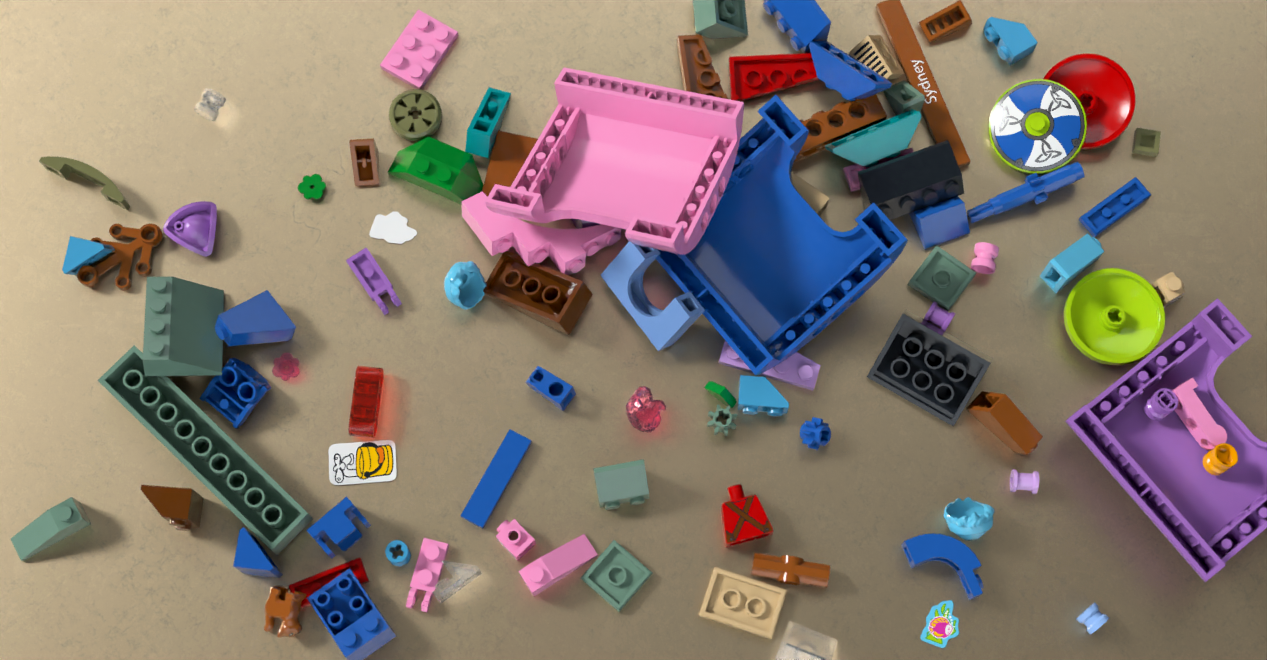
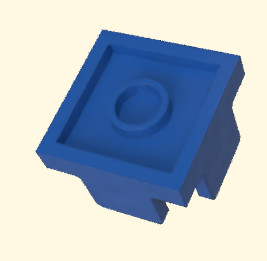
M346 496L307 531L332 559L336 555L326 545L329 539H332L345 552L362 538V534L354 526L352 520L357 516L367 529L371 525Z

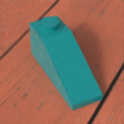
M488 87L467 129L465 152L486 158L489 157L507 110L511 93Z

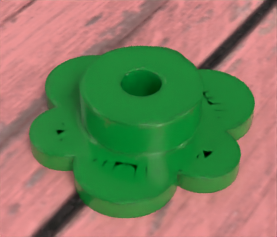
M313 174L311 177L308 175L304 176L303 182L298 185L299 192L304 194L305 199L308 200L312 197L320 199L323 196L322 190L326 188V184L322 182V177L319 174Z

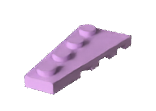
M725 340L718 364L753 373ZM796 352L780 364L759 375L813 391L821 365Z

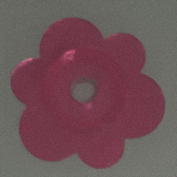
M283 353L281 358L274 359L275 366L272 369V373L275 377H281L282 380L287 381L290 377L294 378L299 375L300 370L297 367L299 360L293 358L290 353Z

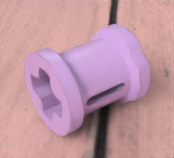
M1012 469L1010 491L1028 490L1032 494H1037L1039 472L1019 473L1016 469Z

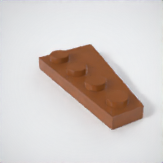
M678 35L677 46L684 91L728 99L721 87L719 75L715 73L711 56L702 35Z

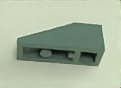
M71 497L48 509L14 535L11 541L20 560L24 561L87 527L91 523L81 503Z

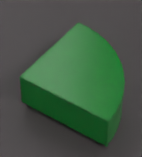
M709 381L704 387L712 396L726 406H730V408H733L737 403L734 396L722 385Z

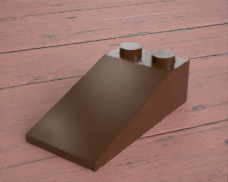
M509 251L503 252L487 279L486 287L483 290L486 295L567 335H570L593 295L583 281L536 262L527 266L521 256Z

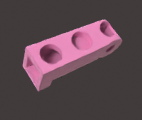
M1192 377L1172 390L1178 398V406L1174 411L1199 445L1205 450H1213L1217 445L1226 442L1227 433L1222 426L1216 424L1193 389L1198 384Z

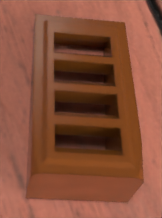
M959 0L920 21L919 25L929 43H932L972 24V19L962 1ZM958 12L961 20L957 21L953 13ZM946 16H949L953 22L952 25L949 26L945 18ZM937 20L942 21L945 29H940ZM932 23L937 33L932 34L928 24Z

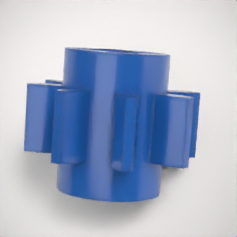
M812 417L811 421H805L800 428L802 443L807 444L808 448L816 450L819 449V445L825 446L831 438L829 424L824 423L823 419Z

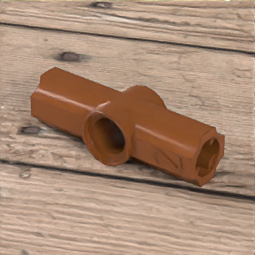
M754 553L751 575L776 579L778 582L788 585L806 584L827 588L830 565L807 562L800 557L789 555L777 557Z

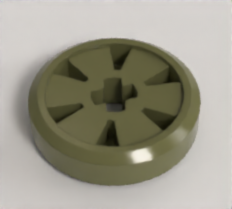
M411 89L402 92L393 100L389 109V120L393 130L401 138L409 141H421L431 137L439 129L442 121V111L438 100L431 93L421 89ZM413 111H418V114H420L418 119H413L409 115H413Z

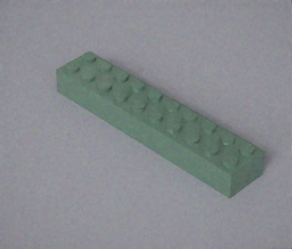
M135 345L98 379L139 422L276 555L313 520L306 510L167 376H145L143 353Z

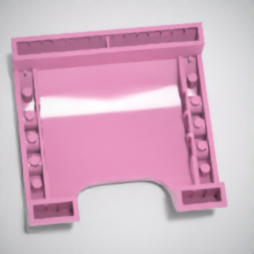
M564 67L554 83L558 106L511 187L495 184L485 200L486 207L497 214L537 223H548L560 219L590 221L626 229V238L629 242L636 245L681 255L691 252L702 238L730 179L741 137L744 102Z

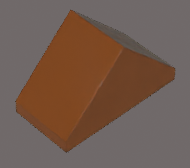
M374 138L350 140L355 186L379 184V151Z

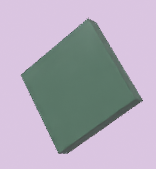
M936 245L907 285L930 301H935L937 306L948 312L974 278L976 272Z
M613 540L584 573L581 580L620 612L649 579L652 572Z

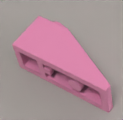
M585 534L538 558L521 569L519 573L532 595L536 596L597 557L598 554Z

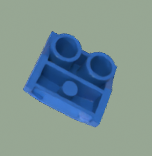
M230 358L222 368V375H216L211 380L199 399L208 402L231 421L235 429H238L246 421L261 398L271 389V386L267 379L249 364L236 358Z

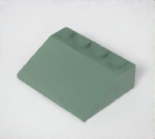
M147 277L143 342L145 376L222 375L223 340L216 334L215 325L218 315L224 312V290L176 277Z

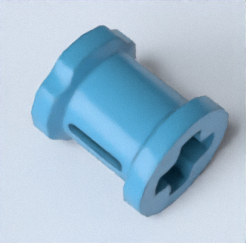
M395 540L386 547V557L393 565L401 567L410 561L411 553L404 542ZM401 548L404 555L396 558L393 552L399 551Z

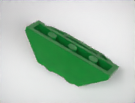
M427 137L398 151L388 170V174L461 205L463 200L482 192L483 183L472 154L431 137Z

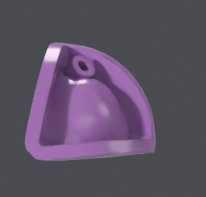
M208 201L187 204L176 210L167 219L163 231L169 238L181 246L207 257L211 255L214 246L217 206L213 202Z

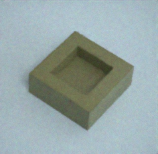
M1136 128L1132 153L1156 157L1159 153L1161 131Z

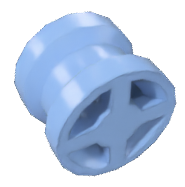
M1095 602L1076 618L1079 623H1084L1090 635L1109 619L1106 614H1102L1099 611V606Z

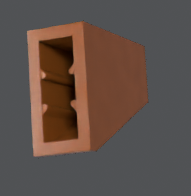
M982 391L966 408L970 414L1014 453L1027 455L1037 448L1038 442L1043 438L1006 394Z

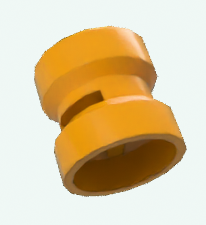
M1221 443L1204 455L1202 463L1208 473L1215 476L1221 475L1237 463L1238 454L1230 444Z

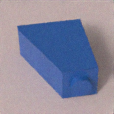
M268 290L218 315L215 325L216 334L220 339H224L228 346L289 341L292 339L296 329L294 323Z

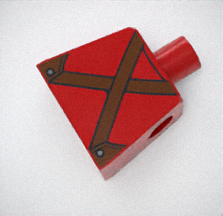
M742 484L728 487L730 501L721 505L725 547L728 548L772 536L773 528L757 495L745 497Z

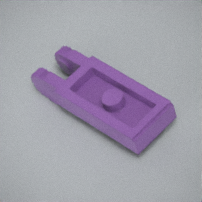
M367 248L346 260L372 301L375 300L384 315L389 313L386 304L380 299V296L388 292L394 305L398 307L402 304L394 292L392 284Z

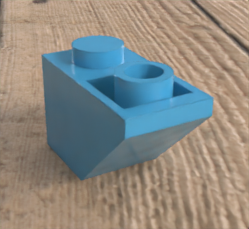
M990 17L984 26L986 38L994 43L1001 59L1006 60L1010 66L1033 53L1038 43L1025 24Z
M740 375L737 410H743L744 414L749 415L758 414V411L768 412L769 416L787 414L789 408L788 401L766 377Z

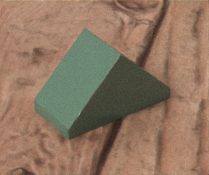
M905 80L884 90V94L896 116L910 109L921 112L925 96Z

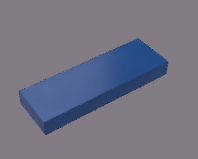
M1135 177L1082 215L1079 221L1095 238L1147 200L1151 194Z

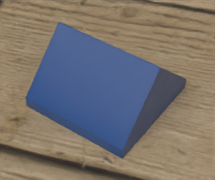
M958 196L909 213L925 250L970 233L965 203Z
M243 527L239 531L233 567L243 574L280 578L283 575L256 537Z

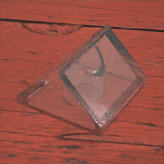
M789 621L774 660H831L837 640Z

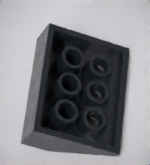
M906 309L867 377L954 427L993 358Z

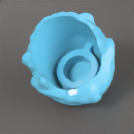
M473 261L457 262L446 274L444 290L448 300L454 305L467 310L474 307L485 295L483 290L486 287V283L480 273V269Z
M967 497L964 501L957 498L955 502H951L945 507L944 518L946 519L948 529L966 541L979 539L993 526L994 508L988 504H983Z

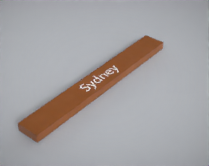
M886 0L877 3L876 9L908 83L925 96L921 113L934 143L938 144L948 140L959 168L970 164L969 156L901 1Z

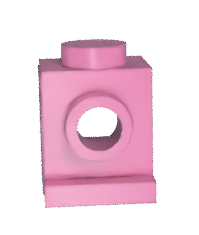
M515 519L511 522L505 520L497 528L499 532L496 535L497 540L517 561L536 544L535 539ZM512 532L518 534V538L514 541L509 539V535Z

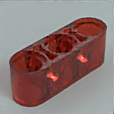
M357 366L349 419V436L375 438L384 378L383 368Z

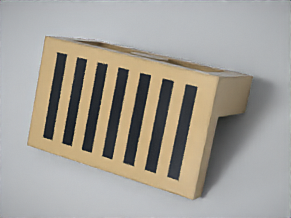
M868 35L849 52L853 58L887 80L898 79L904 74L903 69L881 35Z

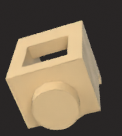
M1173 271L1155 280L1152 284L1164 308L1181 299L1182 295L1186 292L1182 280L1175 276Z

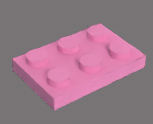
M418 10L386 55L380 67L410 86L422 90L459 36L458 31Z

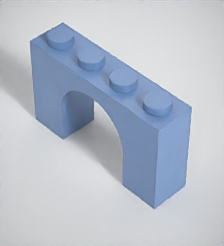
M628 242L600 276L646 334L650 342L660 351L673 345L705 310L690 291L675 297L664 310L658 309L651 304L644 292L643 276L646 269L660 252L658 249Z

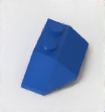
M810 41L809 47L817 78L825 82L826 87L840 92L844 99L855 101V99L868 98L891 88L892 83L849 54L836 48L830 42Z

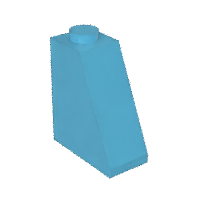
M1087 233L1049 261L1040 277L1057 294L1100 258L1104 253L1101 243Z

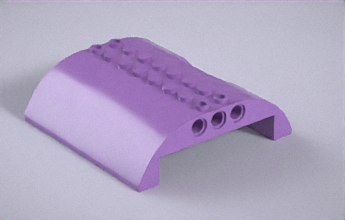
M1218 298L1145 359L1065 421L1204 582L1208 581L1226 566L1225 562L1267 528V442H1263L1253 435L1219 397L1214 388V376L1219 365L1248 341L1252 335ZM1193 377L1198 384L1193 389L1216 424L1226 430L1227 440L1225 443L1230 444L1237 451V463L1221 475L1215 476L1208 473L1202 461L1204 455L1211 450H1205L1199 445L1175 411L1169 413L1167 417L1160 421L1152 420L1146 415L1144 403L1161 388H1167L1172 391Z

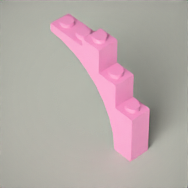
M483 191L462 201V217L491 256L503 253L513 246L527 266L535 262L540 263L549 256L561 273L566 275L577 273L585 267L586 256H592L598 250L606 246H612L621 239V228L600 224L581 229H555L537 226L515 217L494 213L486 207L485 200L487 196Z

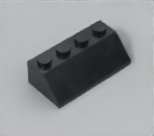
M948 140L857 172L863 209L866 210L874 202L889 220L964 194L962 173Z

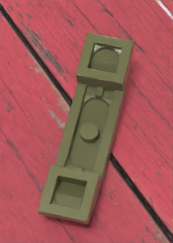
M48 156L41 157L39 160L46 170L66 180L70 173L73 172L103 187L101 193L108 201L126 210L130 208L128 201L116 185L94 167L65 157Z

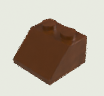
M141 485V491L159 514L170 522L169 525L176 526V529L181 531H191V527H200L204 498L190 488Z

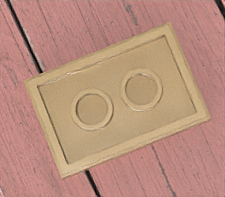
M714 566L699 616L772 640L787 590Z

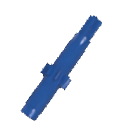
M1075 162L1041 177H1038L1037 173L1025 177V184L1003 192L989 199L988 202L967 210V216L971 223H975L993 214L1004 213L1033 200L1036 205L1047 200L1048 193L1084 178L1083 168L1079 162Z

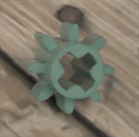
M718 404L715 413L712 411L708 412V416L713 420L707 423V427H714V435H717L718 432H723L725 436H728L729 428L736 429L737 425L732 420L737 419V414L731 415L730 406H727L726 409H721ZM719 416H722L723 419H727L725 425H722L721 421H718Z

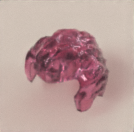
M640 386L635 390L626 404V415L629 422L641 432L654 431L661 422L660 411L666 410L663 400H653L651 389L646 386Z

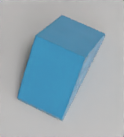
M70 236L62 270L64 274L76 275L81 267L92 265L114 251V248L111 245Z

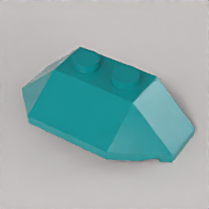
M910 109L825 145L826 150L861 166L872 167L879 163L878 160L885 157H896L900 154L901 150L908 147L922 117L921 113Z

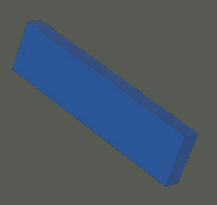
M509 429L464 508L461 518L482 529L484 528L532 443L530 439Z

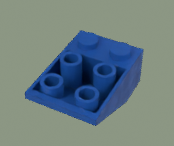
M350 568L307 598L347 660H364L396 637V634Z

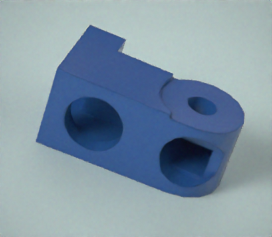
M539 366L535 368L525 382L531 389L541 394L542 397L553 403L561 411L566 409L576 395L573 386Z

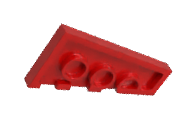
M811 53L729 57L731 100L742 102L820 80L817 78Z

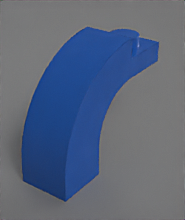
M923 534L910 538L901 544L911 568L929 561L946 563L958 574L969 600L983 594L981 590L984 588L980 576L978 574L975 575L973 572L982 565L972 550L959 540L942 534Z

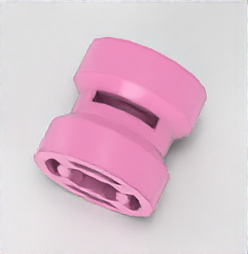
M976 243L974 247L976 258L972 260L971 269L982 274L994 273L996 268L994 260L998 256L999 247L991 243Z

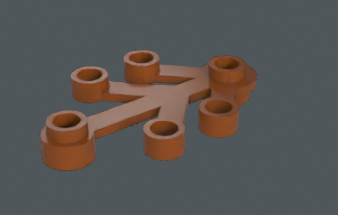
M113 224L109 229L110 235L115 240H121L124 237L135 238L129 244L103 241L98 237L91 239V241L113 246L114 251L112 252H115V254L94 268L92 266L81 267L77 273L79 282L86 287H92L99 281V276L122 261L119 276L115 279V285L122 291L128 290L132 285L129 276L134 253L141 248V258L136 264L135 269L140 276H149L152 272L150 259L153 247L157 246L163 238L162 230L155 224H145L140 229ZM116 229H121L120 234L114 235ZM150 233H154V238L150 240L147 239V236ZM147 265V270L141 272L140 268ZM88 275H93L91 281H86ZM127 279V283L124 286H120V281Z

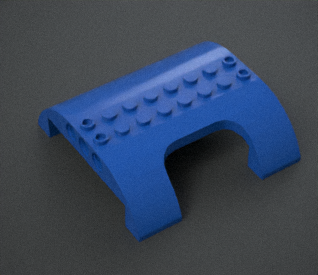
M774 95L757 111L763 118L740 139L736 160L727 187L698 244L687 254L681 255L658 250L660 254L656 257V260L684 293L690 291L705 310L702 314L755 375L764 373L780 364L814 339L881 278L896 261L908 242L907 238L874 202L855 219L859 225L850 231L839 232L830 228L797 192L792 182L791 171L793 162L808 137L809 130L777 95Z

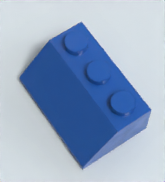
M764 0L763 7L769 15L774 16L777 20L778 28L782 33H787L790 37L791 45L796 51H800L802 54L810 53V41H827L831 21L815 0Z

